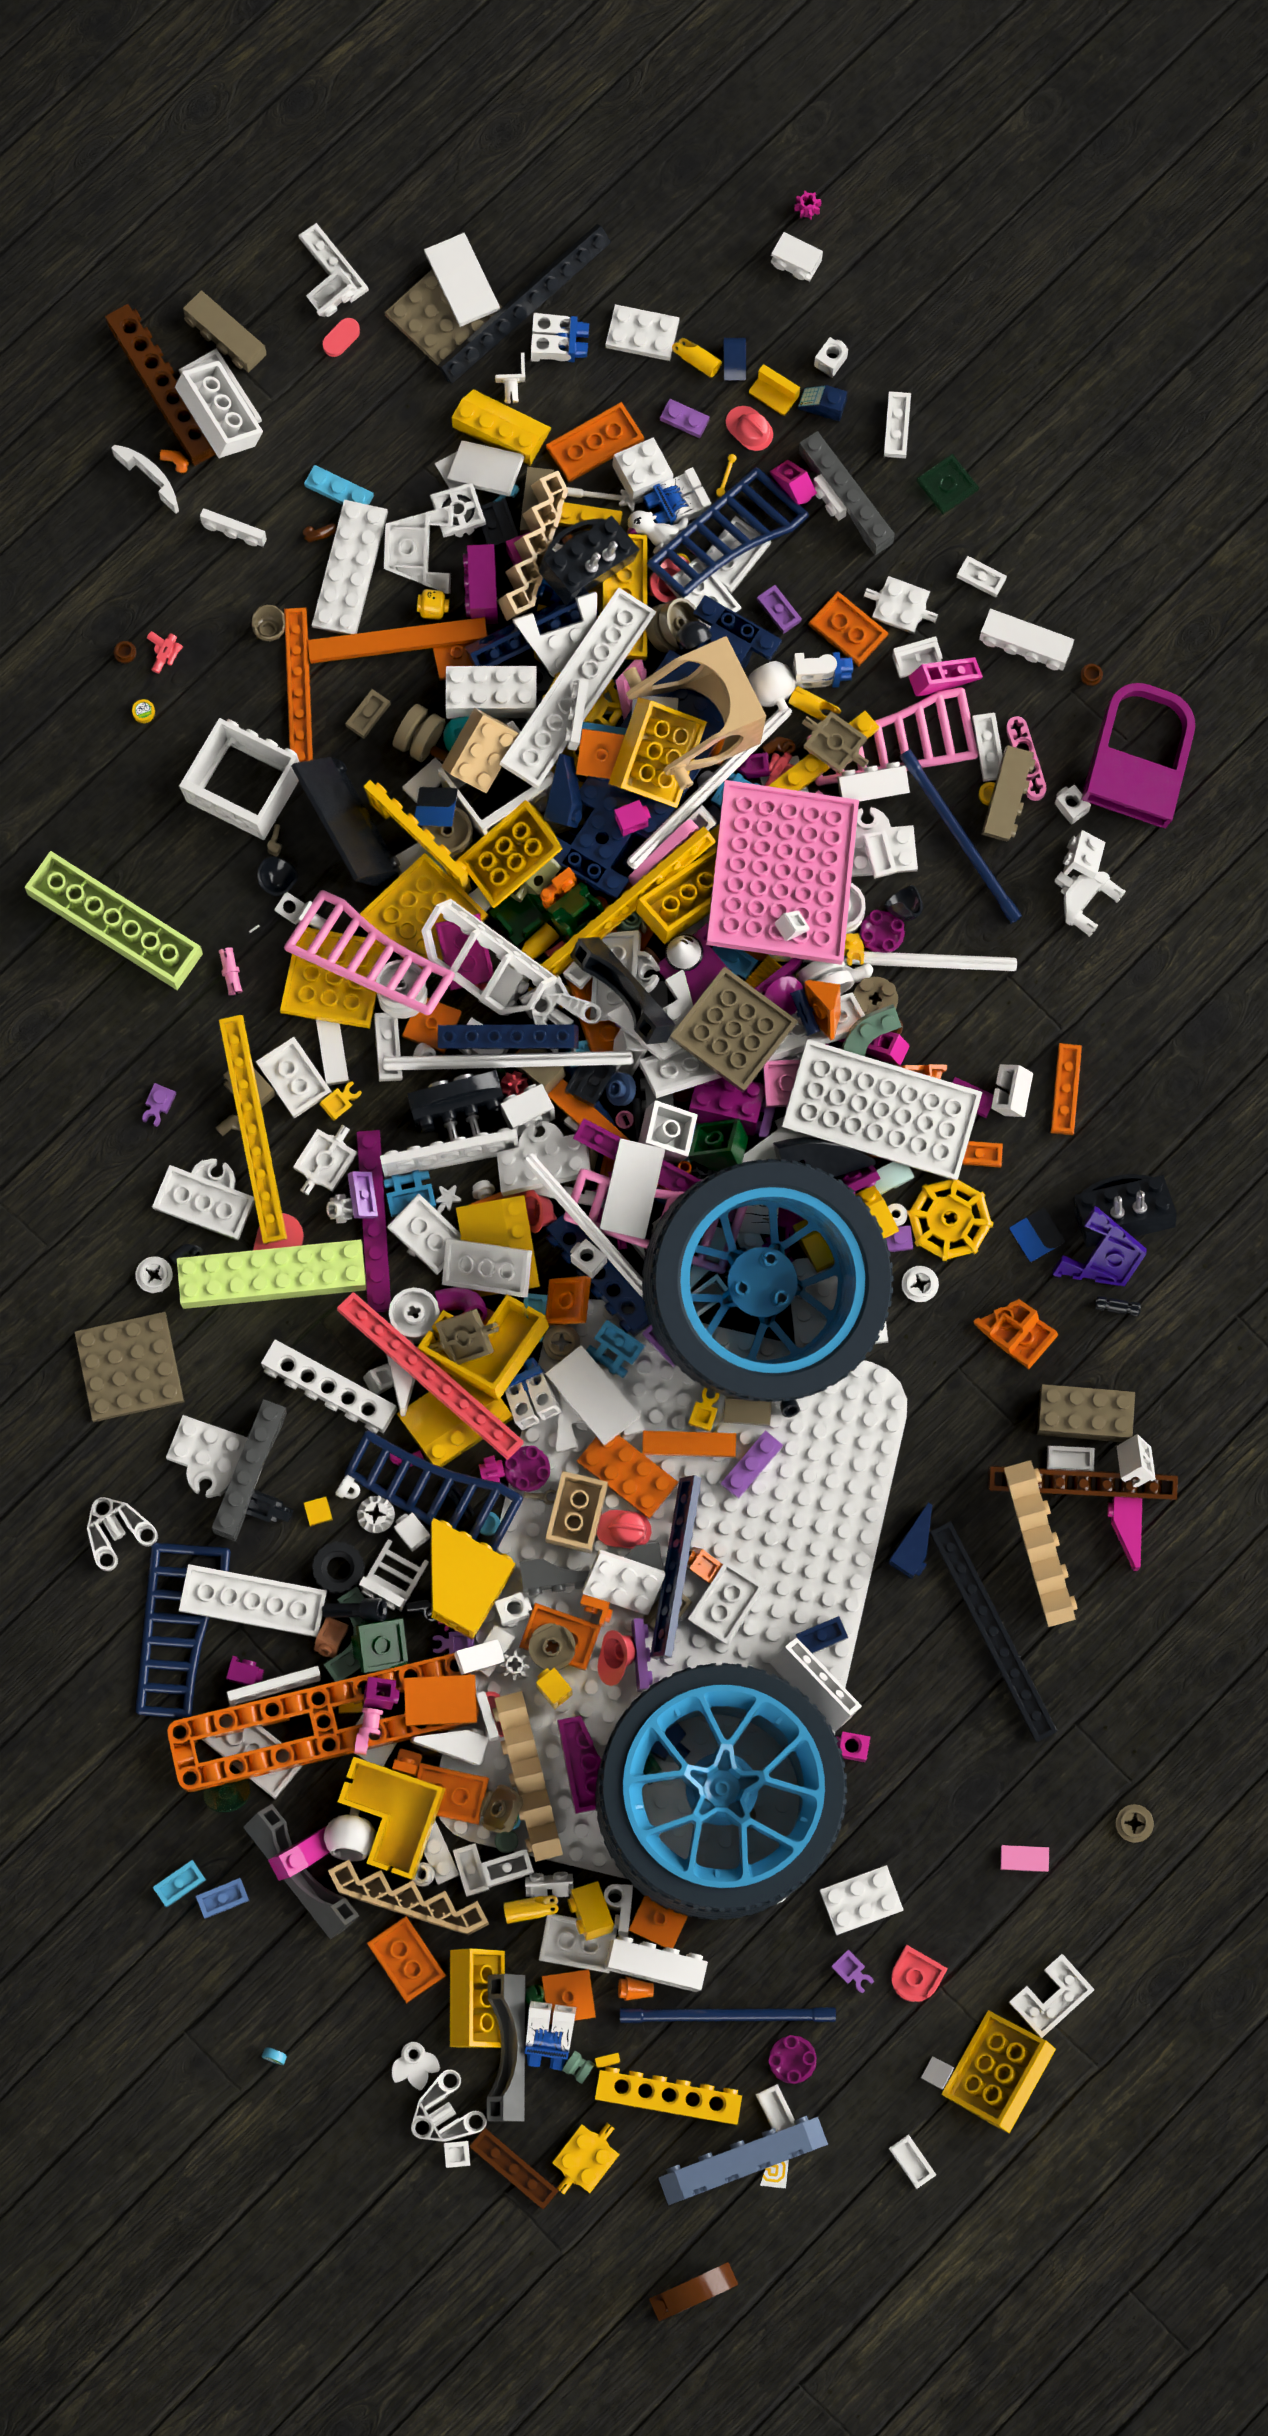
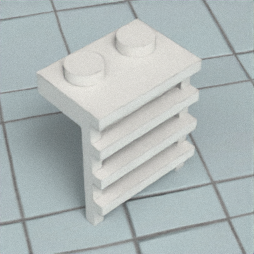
M388 1539L367 1577L363 1576L359 1586L362 1589L361 1593L367 1597L382 1598V1600L386 1601L387 1608L393 1611L396 1608L402 1612L405 1603L410 1598L429 1561L424 1560L421 1567H418L388 1550L392 1544V1541ZM387 1555L416 1571L417 1574L414 1579L382 1563L381 1561L384 1556ZM380 1567L409 1583L410 1586L407 1591H404L374 1573Z

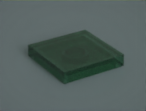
M953 454L917 478L918 484L943 515L979 490L978 485Z

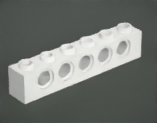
M274 1340L261 1362L262 1367L265 1369L264 1373L275 1379L277 1376L285 1380L284 1383L295 1390L297 1387L305 1390L304 1394L315 1401L317 1398L325 1401L324 1405L335 1412L337 1409L345 1412L344 1416L353 1422L359 1420L365 1423V1428L377 1434L380 1431L384 1434L397 1411V1407L393 1403L277 1340ZM285 1362L294 1363L291 1371L286 1372L282 1370V1365ZM310 1372L314 1374V1379L311 1382L306 1383L302 1381V1376L305 1373ZM325 1384H333L335 1386L333 1392L329 1394L322 1392V1387ZM345 1395H353L355 1399L352 1404L346 1405L342 1402ZM365 1406H373L375 1408L374 1413L370 1416L364 1415L362 1410Z

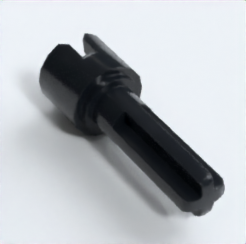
M364 1598L361 1603H336L322 1606V1615L325 1618L361 1617L365 1622L385 1621L388 1611L387 1603L382 1598Z

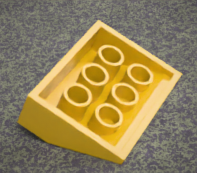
M638 697L608 784L677 808L683 790H680L674 775L665 774L664 768L700 744L707 722L657 702Z
M527 800L523 801L458 858L466 866V871L493 908L497 907L562 850L548 822L543 820L544 817L540 811Z
M524 1195L456 1207L461 1240L532 1251L529 1289L540 1287ZM471 1289L481 1297L498 1294Z
M451 1377L501 1422L506 1424L513 1419L512 1413L501 1398L498 1401L457 1377ZM430 1392L410 1404L407 1408L406 1416L401 1417L400 1412L397 1413L429 1462L440 1467L445 1466L483 1440L482 1437Z
M988 2010L944 2088L942 2095L994 2126L1010 2133L1056 2049L1046 2040Z

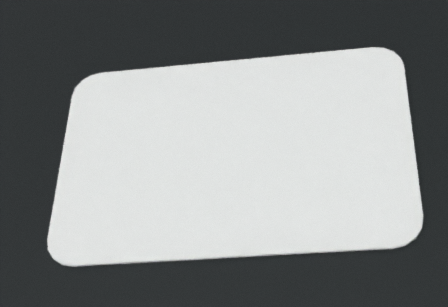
M589 1299L586 1323L564 1324L572 1327L578 1333L580 1345L585 1350L589 1345L596 1349L599 1348L601 1343L596 1341L594 1337L606 1320L622 1329L619 1325L620 1320L616 1315L611 1316L604 1307L606 1303L603 1300ZM625 1306L622 1311L630 1314L634 1311V1307ZM702 1323L705 1329H707L709 1324ZM649 1326L635 1337L630 1332L627 1333L646 1347L633 1365L627 1361L623 1362L621 1366L628 1370L624 1378L617 1374H610L625 1398L640 1415L639 1419L645 1431L709 1432L688 1425L695 1402L703 1403L701 1395L706 1387L701 1386L697 1381H693L678 1366L673 1368L642 1335V1332ZM717 1327L712 1337L731 1353L745 1358L749 1355L755 1335ZM561 1334L559 1342L551 1344L559 1345L560 1352H563L564 1346L572 1343L565 1342L563 1334ZM763 1337L756 1358L757 1360L781 1358L789 1355L790 1351L782 1341ZM542 1346L538 1364L545 1372H548L560 1361L551 1359L545 1353ZM607 1349L605 1355L613 1361L618 1357L610 1349ZM862 1361L854 1371L848 1373L847 1377L837 1382V1384L827 1387L826 1390L801 1399H795L798 1402L800 1411L793 1417H784L780 1410L781 1401L772 1402L770 1426L724 1423L725 1399L736 1398L719 1393L718 1401L712 1405V1407L718 1408L710 1432L736 1433V1457L645 1455L678 1482L680 1478L692 1475L702 1478L690 1549L693 1547L701 1548L722 1564L727 1561L765 1585L764 1590L727 1646L688 1621V1618L710 1584L686 1569L683 1594L692 1601V1604L678 1619L672 1658L660 1660L651 1658L650 1662H647L648 1671H652L653 1684L666 1676H672L674 1672H679L689 1667L693 1669L697 1665L716 1663V1665H722V1663L742 1664V1667L746 1668L747 1666H753V1668L766 1670V1673L769 1675L775 1674L785 1681L786 1679L776 1671L770 1662L786 1645L796 1638V1634L839 1616L848 1639L813 1653V1655L844 1688L846 1687L907 1418V1398L900 1381L888 1369L869 1361ZM600 1362L597 1363L602 1370L607 1369L609 1371L606 1366ZM549 1380L555 1398L560 1405V1392ZM707 1389L706 1396L712 1399L715 1397L716 1392ZM559 1414L544 1421L539 1416L541 1422L522 1430L520 1438L524 1441V1444L521 1447L536 1446L539 1450L543 1451L550 1463V1476L546 1483L538 1490L529 1493H545L549 1489L557 1492L562 1471L597 1479L577 1463L578 1458L596 1437L584 1422L572 1425L577 1448L560 1453L556 1452ZM766 1430L782 1443L783 1447L744 1494L737 1499L721 1485V1482ZM623 1431L619 1434L624 1440L643 1453V1432L624 1436ZM509 1483L508 1488L522 1495L523 1501L496 1551L500 1555L503 1553L510 1556L513 1562L516 1563L513 1574L497 1600L521 1592L523 1598L528 1597L532 1609L534 1604L537 1603L599 1625L602 1612L598 1611L597 1615L585 1612L584 1607L580 1605L583 1596L582 1589H575V1586L566 1587V1590L561 1592H552V1589L542 1590V1594L532 1596L528 1592L524 1593L519 1562L543 1558L549 1563L564 1569L590 1571L599 1549L621 1557L626 1556L632 1549L605 1545L599 1540L597 1534L591 1554L546 1543L545 1538L554 1504L547 1505L543 1500L524 1498L525 1491H519ZM678 1485L651 1519H648L652 1534L646 1544L659 1542L663 1571L665 1569ZM608 1487L601 1515L609 1510L640 1513ZM547 1494L548 1500L555 1501L556 1494ZM505 1497L500 1523L512 1502L507 1497ZM660 1587V1589H659V1591H658V1593H657V1596H656V1598H655V1600H654V1603H655V1602L658 1600V1598L660 1597L661 1587ZM512 1603L508 1607V1612L511 1614H517L521 1610V1606L517 1603ZM610 1603V1609H613L610 1623L605 1622L604 1627H601L586 1671L569 1665L558 1670L559 1674L571 1687L573 1695L554 1710L536 1686L537 1676L544 1670L532 1661L529 1651L519 1648L529 1618L503 1627L494 1604L474 1637V1646L483 1644L494 1625H497L515 1637L505 1654L511 1657L514 1656V1651H517L520 1658L526 1655L527 1658L523 1663L530 1665V1668L524 1669L525 1678L519 1675L516 1681L513 1680V1676L510 1674L504 1677L507 1668H502L500 1664L497 1665L490 1677H487L480 1671L472 1672L471 1675H475L476 1693L492 1691L500 1696L520 1691L523 1693L563 1855L545 1860L625 1878L615 1865L614 1859L610 1857L604 1844L603 1835L601 1836L597 1821V1811L574 1813L557 1720L581 1716L594 1743L593 1745L602 1759L609 1737L625 1710L631 1706V1703L642 1693L637 1692L634 1661L626 1667L622 1680L618 1684L609 1686L601 1680L597 1666L603 1638L611 1630L618 1631L624 1636H632L631 1621L636 1618H643L645 1614ZM648 1627V1638H645L646 1648H650L651 1653L654 1631ZM513 1661V1665H509L514 1672L517 1671L518 1667L522 1666L518 1664V1661ZM479 1702L480 1715L477 1723L451 1729L448 1732L470 1731L471 1728L483 1731V1736L489 1738ZM713 1715L724 1738L727 1740L742 1720L732 1716ZM704 1716L694 1717L678 1723L686 1732V1736L681 1743L691 1751L684 1759L687 1764L695 1765L703 1757L715 1753L718 1744ZM751 1722L733 1746L734 1755L746 1761L752 1770H762L783 1750L767 1732ZM499 1737L491 1742L489 1738L481 1764L478 1766L444 1754L442 1755L439 1766L441 1768L489 1778L486 1794L490 1790L495 1791L498 1785H506L512 1788L509 1774L513 1773L509 1755L503 1754L500 1742L505 1740L504 1737ZM649 1753L643 1773L644 1775L678 1771L679 1766L670 1755L663 1761ZM786 1757L769 1776L798 1786L789 1758ZM683 1779L652 1782L642 1787L644 1808L648 1820L653 1826H659L691 1814L692 1809L686 1798V1784ZM764 1785L758 1790L757 1800L753 1807L756 1812L755 1821L783 1836L789 1835L796 1823L799 1795ZM483 1816L480 1818L479 1825L440 1817V1820L454 1835L470 1842L496 1848L494 1840L497 1833L483 1827L481 1823H484ZM521 1820L520 1826L514 1830L518 1837V1846L513 1852L527 1849L525 1839H529L525 1820ZM689 1823L661 1833L659 1838L670 1850L683 1859H687L693 1824ZM703 1823L696 1856L697 1863L702 1867L714 1869H734L740 1864L739 1827L733 1824L717 1826ZM752 1828L747 1829L749 1864L762 1860L779 1848L778 1842Z

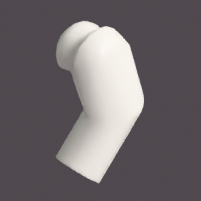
M868 963L855 969L845 965L842 971H849L854 982L858 983L862 979L872 976L873 967Z

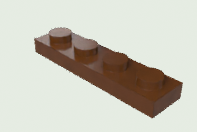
M486 2128L469 2146L543 2210L558 2193V2190Z

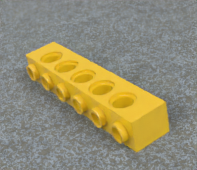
M605 2067V2071L600 2070L595 2100L726 2124H738L742 2096L737 2095L738 2090L724 2088L723 2092L714 2091V2086L700 2084V2088L691 2087V2082L678 2079L676 2084L666 2082L667 2077L653 2075L652 2079L643 2078V2073L629 2071V2075L619 2074L620 2069ZM619 2080H624L629 2085L628 2091L624 2094H619L615 2091V2083ZM643 2084H647L652 2088V2094L648 2098H642L638 2093L639 2087ZM670 2088L675 2091L676 2098L674 2101L666 2102L663 2100L662 2092L665 2089ZM689 2093H696L699 2096L700 2102L697 2106L691 2107L686 2103L685 2099ZM713 2097L722 2099L723 2108L721 2110L714 2111L710 2108L709 2102Z

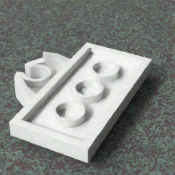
M872 807L870 808V815L874 821L871 824H864L861 821L863 810L862 808L858 809L852 877L873 875L863 834L882 829L886 831L897 870L896 873L917 871L913 825L891 827L889 819L885 814Z
M639 930L611 932L601 939L648 993L654 990L660 978L657 975L644 978V974L650 969L656 972L660 971V967L649 953L640 951L641 933ZM593 976L591 1002L602 1009L603 1014L600 1021L609 1020L607 1013L625 1003L611 988ZM591 1007L590 1019L594 1020L598 1015V1011L596 1008Z
M542 1121V1126L545 1129L544 1135L535 1137L538 1132L535 1124L530 1125L523 1131L519 1139V1147L497 1152L502 1195L508 1196L544 1187L523 1163V1159L530 1153L536 1156L559 1184L576 1180L580 1169L591 1171L588 1146L574 1140L575 1134L563 1136L555 1124Z
M217 1159L200 1161L195 1165L191 1173L169 1165L152 1208L238 1241L255 1200L253 1196L235 1190V1176L227 1163L223 1164V1174L220 1177H213L211 1175L212 1168L217 1166Z
M183 1415L166 1459L187 1467L188 1483L195 1493L198 1494L200 1492V1482L203 1479H209L212 1481V1486L206 1491V1497L221 1496L227 1491L248 1438Z

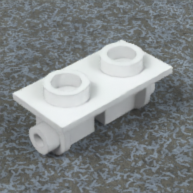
M556 1872L548 1876H544L542 1873L531 1874L530 1877H525L526 1897L548 1896L547 1889H552V1895L556 1897H569L573 1889V1874H568L567 1872Z

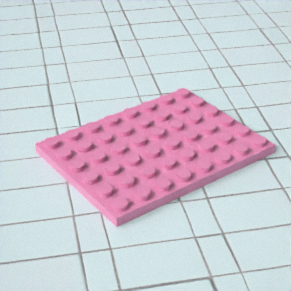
M725 780L706 945L842 965L859 800ZM799 911L810 930L786 941L775 926V922L783 913Z

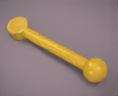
M734 454L728 456L729 462L721 486L716 491L718 497L725 494L724 488L732 464L736 461Z

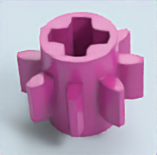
M804 191L801 197L796 196L798 204H795L794 210L800 212V218L806 217L812 220L814 214H820L819 206H821V199L816 200L815 192L812 194Z
M494 1455L485 1457L484 1464H479L482 1479L500 1483L499 1478L505 1477L502 1460L495 1461Z

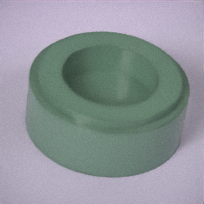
M514 1831L497 1833L494 1840L495 1846L502 1853H511L518 1846V1837Z

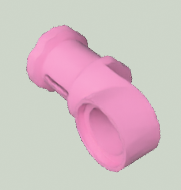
M362 1708L364 1713L363 1724L359 1728V1733H357L354 1754L366 1756L369 1734L380 1735L378 1727L380 1715H383L382 1710Z

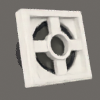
M473 482L430 495L434 510L446 506H454L453 526H440L443 538L454 534L457 537H462L464 533L470 535L473 533L474 528L486 525Z

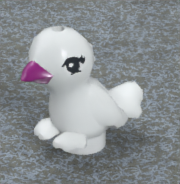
M635 511L628 518L629 528L627 534L647 535L656 546L653 550V553L656 554L687 527L688 518L684 517L675 525L654 523L653 520L657 516H652V512Z

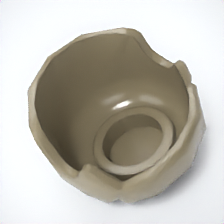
M267 604L259 607L252 616V629L257 638L262 641L271 642L279 639L284 633L285 617L278 607Z

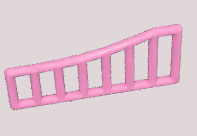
M962 687L938 691L897 713L875 720L879 726V730L874 733L880 767H877L878 769L886 768V764L889 763L882 727L895 724L900 753L903 754L909 750L903 719L914 713L924 754V759L918 760L922 768L973 760L978 757L966 693ZM954 697L958 699L968 747L966 752L955 753L944 699ZM935 702L946 755L933 757L923 710ZM862 746L859 750V754L865 758ZM857 764L858 770L855 773L864 772V769ZM836 772V774L823 776L822 774L815 779V784L823 786L838 783L837 776H842V772L840 774Z
M325 890L319 891L307 913L284 945V949L291 954L425 1015L432 1014L455 976L453 971L433 963L396 943L370 924L344 899ZM324 900L336 905L309 948L305 950L296 946ZM344 911L352 918L350 924L327 959L316 955L321 944ZM358 926H361L369 934L348 967L344 968L335 964ZM378 940L386 947L367 977L355 973L374 941ZM395 952L404 957L387 986H383L375 982L392 953ZM413 962L423 967V970L405 996L395 991ZM433 972L442 976L443 979L425 1005L416 1001L415 998Z
M580 1169L571 1197L578 1204L586 1179L599 1183L588 1215L599 1228L600 1223L596 1221L611 1177L587 1169ZM656 1189L654 1198L667 1199L662 1215L684 1192ZM748 1206L737 1208L731 1226L735 1243ZM565 1211L564 1220L578 1225ZM719 1218L705 1231L701 1246L710 1247ZM601 1230L605 1235L647 1249L650 1241L648 1239H640ZM725 1243L723 1249L725 1252L728 1251L727 1243ZM701 1253L693 1256L692 1265L718 1274H724L729 1263L721 1258L719 1264L706 1260L707 1255Z

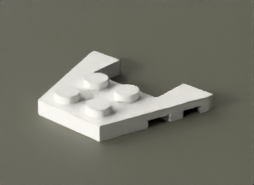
M446 506L386 523L384 569L449 594L451 573L428 572L430 525L453 526L454 506Z
M596 592L575 598L581 615V621L541 635L539 634L533 613L512 619L515 626L518 627L525 640L533 648L537 657L552 677L556 673L562 672L597 620Z
M683 970L665 980V984L676 999L675 1002L663 1008L664 1012L676 1024L674 1030L693 1007ZM626 1004L607 1013L610 1021L619 1025L625 1033L634 1037L640 1042V1045L662 1062L683 1050L682 1047L670 1038L667 1043L646 1044L635 1032L633 1018Z
M603 1369L604 1373L609 1377V1379L622 1393V1391L612 1378L609 1371L607 1369ZM561 1394L560 1407L562 1413L559 1414L557 1453L577 1448L572 1425L584 1422ZM637 1419L623 1431L624 1436L642 1433L645 1431V1428L640 1419Z

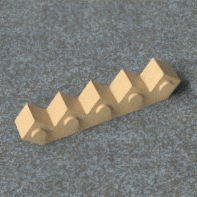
M559 471L540 478L531 485L539 504L522 514L531 533L521 537L514 543L523 562L514 565L506 571L514 591L497 600L507 621L535 606L538 588L543 579L538 572L545 552L553 541L554 533L562 514L561 509L568 493V489Z
M1031 1460L1005 1467L1007 1484L1048 1627L1076 1620L1074 1610L1078 1609L1074 1596L1069 1597L1065 1578L1069 1577L1066 1565L1060 1564L1056 1546H1060L1056 1532H1051L1047 1515L1051 1514L1047 1500H1042L1038 1483L1042 1482L1039 1469L1033 1468Z
M520 1691L494 1698L496 1708H492L495 1722L500 1721L505 1740L500 1742L503 1754L509 1755L513 1773L509 1774L512 1788L517 1787L518 1795L523 1799V1805L519 1810L520 1821L525 1820L529 1835V1839H525L528 1854H534L535 1862L563 1855L523 1693Z
M350 1860L328 1870L341 1895L465 1935H470L489 1925L478 1901L456 1912L446 1891L424 1901L414 1880L392 1891L382 1870L361 1881Z

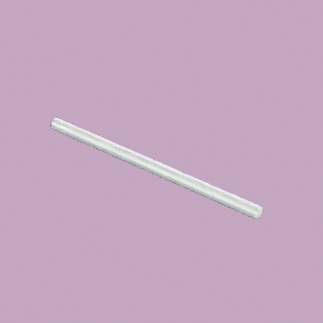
M791 708L784 713H781L778 709L765 722L761 744L791 715ZM761 744L728 758L628 858L627 864L632 869H636Z
M864 952V964L868 963L879 966L1015 971L1017 968V959L1010 957ZM768 954L775 961L789 962L792 958ZM844 956L845 964H847V956ZM805 959L803 960V962H806V963H812V962H813L812 960H805ZM852 960V964L861 965L859 960Z
M631 1051L400 1056L384 1057L383 1067L384 1070L626 1065L632 1064L633 1055Z
M532 1153L528 1154L523 1159V1163L643 1298V1278Z

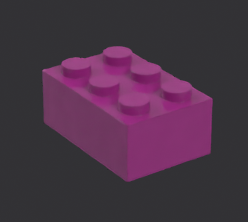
M494 544L467 545V553H463L466 617H471V619L485 617L486 624L498 623Z
M724 1078L697 1085L694 1088L689 1112L697 1114L696 1123L698 1124L739 1118L747 1135L754 1137L765 1096L764 1084L752 1081L744 1092L738 1090Z

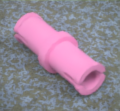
M225 948L226 951L221 949L219 950L223 966L221 972L222 976H225L228 995H236V992L240 994L243 992L238 976L240 970L239 967H236L233 948Z

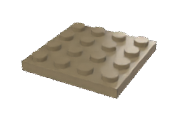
M432 269L385 312V316L438 365L497 312L460 327Z
M724 967L669 1038L738 1090L744 1092L793 1030L798 1020Z
M166 1312L75 1331L93 1422L184 1402Z

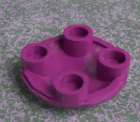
M874 910L861 923V940L866 948L872 952L891 953L899 948L904 939V922L889 912Z
M788 975L765 984L763 993L765 997L785 1012L793 1015L797 1009L790 993L803 987L794 976Z
M523 1446L508 1460L506 1459L504 1472L507 1481L512 1487L519 1491L531 1492L541 1488L550 1476V1463L543 1451L539 1450L536 1446Z
M789 2035L783 2037L774 2044L770 2051L769 2064L771 2070L778 2079L785 2083L796 2084L803 2082L812 2075L816 2068L817 2057L815 2049L809 2041L800 2036Z

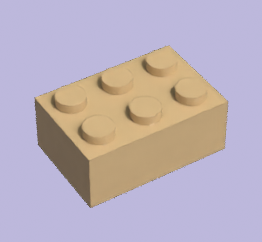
M474 708L441 767L450 775L487 793L502 767L499 765L519 733L512 727Z
M562 1471L545 1538L546 1543L591 1554L608 1489V1482Z

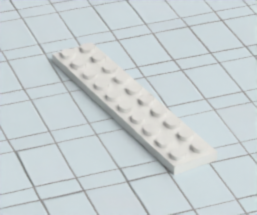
M618 587L499 765L538 789L558 760L559 753L562 754L568 745V741H565L566 728L571 726V720H568V712L570 706L574 705V699L571 698L573 685H577L580 678L589 680L584 721L651 622L656 611Z
M853 992L840 996L841 1015L833 1040L830 1041L821 1029L815 1034L806 1036V1031L800 1017L797 1018L796 1013L798 1011H796L791 1016L798 1020V1023L768 1062L803 1052L807 1039L828 1044L846 1038L852 1025L865 1016ZM684 1049L663 1062L654 1055L640 1059V1067L656 1098L722 1078Z

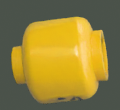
M425 589L422 594H418L417 612H420L422 618L439 620L442 619L444 612L448 613L449 599H445L443 591Z

